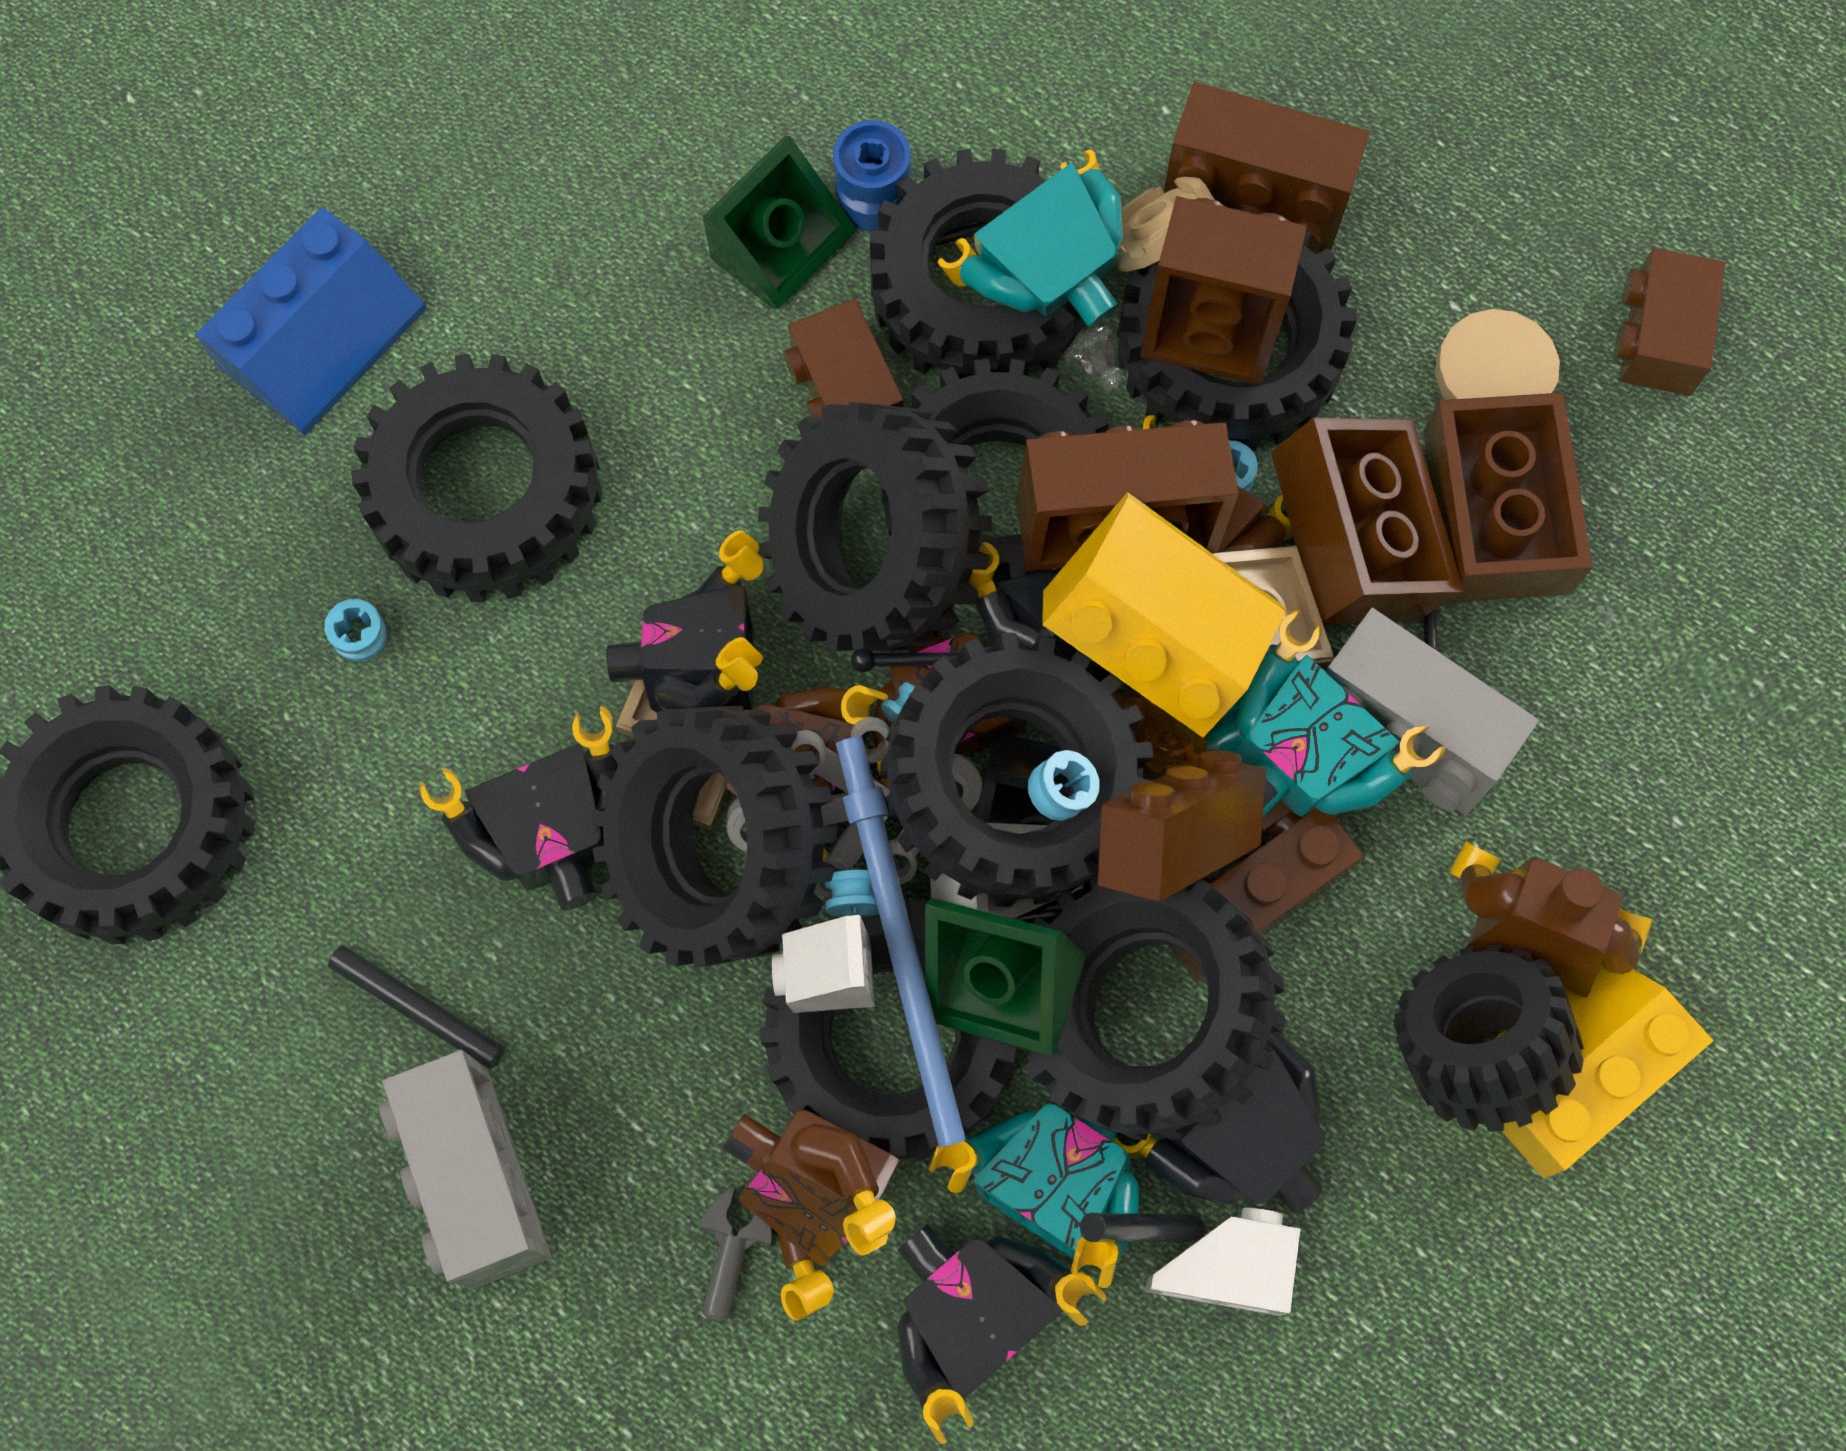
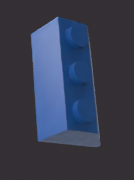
M321 207L195 335L220 370L305 436L427 308L425 303L367 240L325 208Z

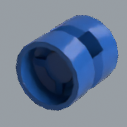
M866 120L849 126L838 136L833 148L838 204L856 228L871 231L878 230L879 228L878 210L883 201L886 200L895 204L897 201V183L906 175L911 178L910 145L905 135L892 124L880 120Z

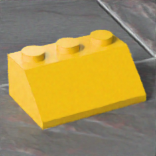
M1128 492L1043 591V626L1201 737H1204L1247 691L1286 614L1285 606Z
M1601 964L1590 994L1586 998L1565 989L1584 1049L1580 1050L1584 1059L1582 1072L1572 1074L1576 1086L1569 1096L1558 1094L1555 1097L1558 1107L1546 1115L1542 1111L1532 1114L1533 1123L1518 1127L1516 1121L1504 1123V1131L1502 1132L1543 1179L1567 1170L1714 1041L1665 987L1634 969L1623 975L1608 972L1603 964ZM1503 1030V1031H1502L1499 1035H1497L1494 1039H1496V1038L1502 1036L1503 1034H1505V1033H1506L1507 1031H1509V1030Z

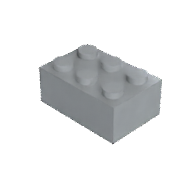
M1374 608L1370 609L1326 670V673L1399 741L1392 750L1397 754L1400 752L1402 736L1408 730L1418 726H1430L1425 732L1416 736L1413 741V750L1419 757L1427 759L1438 748L1445 746L1444 756L1433 765L1426 767L1414 766L1411 768L1412 776L1410 779L1423 787L1422 792L1424 796L1434 805L1450 812L1457 810L1464 816L1471 811L1498 781L1540 721Z
M459 1050L382 1080L388 1100L379 1104L380 1115L391 1141L397 1142L401 1140L409 1166L400 1169L401 1180L413 1208L423 1207L430 1232L422 1235V1244L433 1273L435 1275L444 1273L447 1282L476 1289L551 1259L552 1256L489 1070L466 1052Z

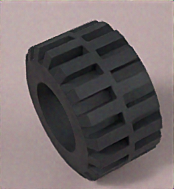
M1488 945L1486 951L1476 952L1474 946L1460 949V956L1448 959L1444 955L1433 961L1435 966L1433 970L1429 973L1421 970L1412 979L1415 989L1403 991L1398 1001L1401 1011L1394 1014V1027L1398 1034L1396 1040L1420 1096L1426 1105H1432L1436 1115L1447 1122L1456 1117L1461 1128L1473 1131L1479 1123L1486 1124L1489 1132L1504 1131V1123L1513 1121L1517 1122L1518 1127L1533 1123L1532 1114L1542 1111L1547 1115L1557 1108L1558 1104L1555 1097L1558 1094L1569 1096L1576 1086L1572 1074L1582 1072L1584 1059L1580 1050L1584 1049L1564 986L1559 976H1554L1551 966L1542 959L1533 961L1530 952L1519 948L1514 949L1511 953H1506L1503 945ZM1509 1030L1502 1036L1489 1042L1469 1044L1486 1033Z

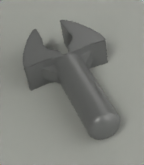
M734 1187L726 1190L711 1204L698 1225L703 1230L713 1231L719 1242L702 1310L703 1315L713 1321H725L729 1318L746 1250L758 1242L769 1246L773 1245V1228L754 1213L750 1223L741 1228L737 1236H734V1227L729 1221V1212L733 1207L737 1192Z

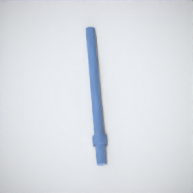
M862 736L844 739L836 742L849 794L843 797L849 824L857 825L938 1146H949L963 1142L966 1138L883 820L884 816L889 815L883 788H875Z

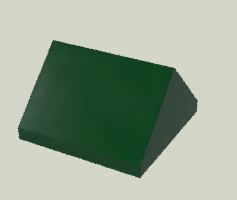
M784 136L703 215L711 259L774 309H779L857 230L791 136Z
M931 898L925 904V983L936 1024L1053 1056L1061 1039L1086 955L1062 931Z

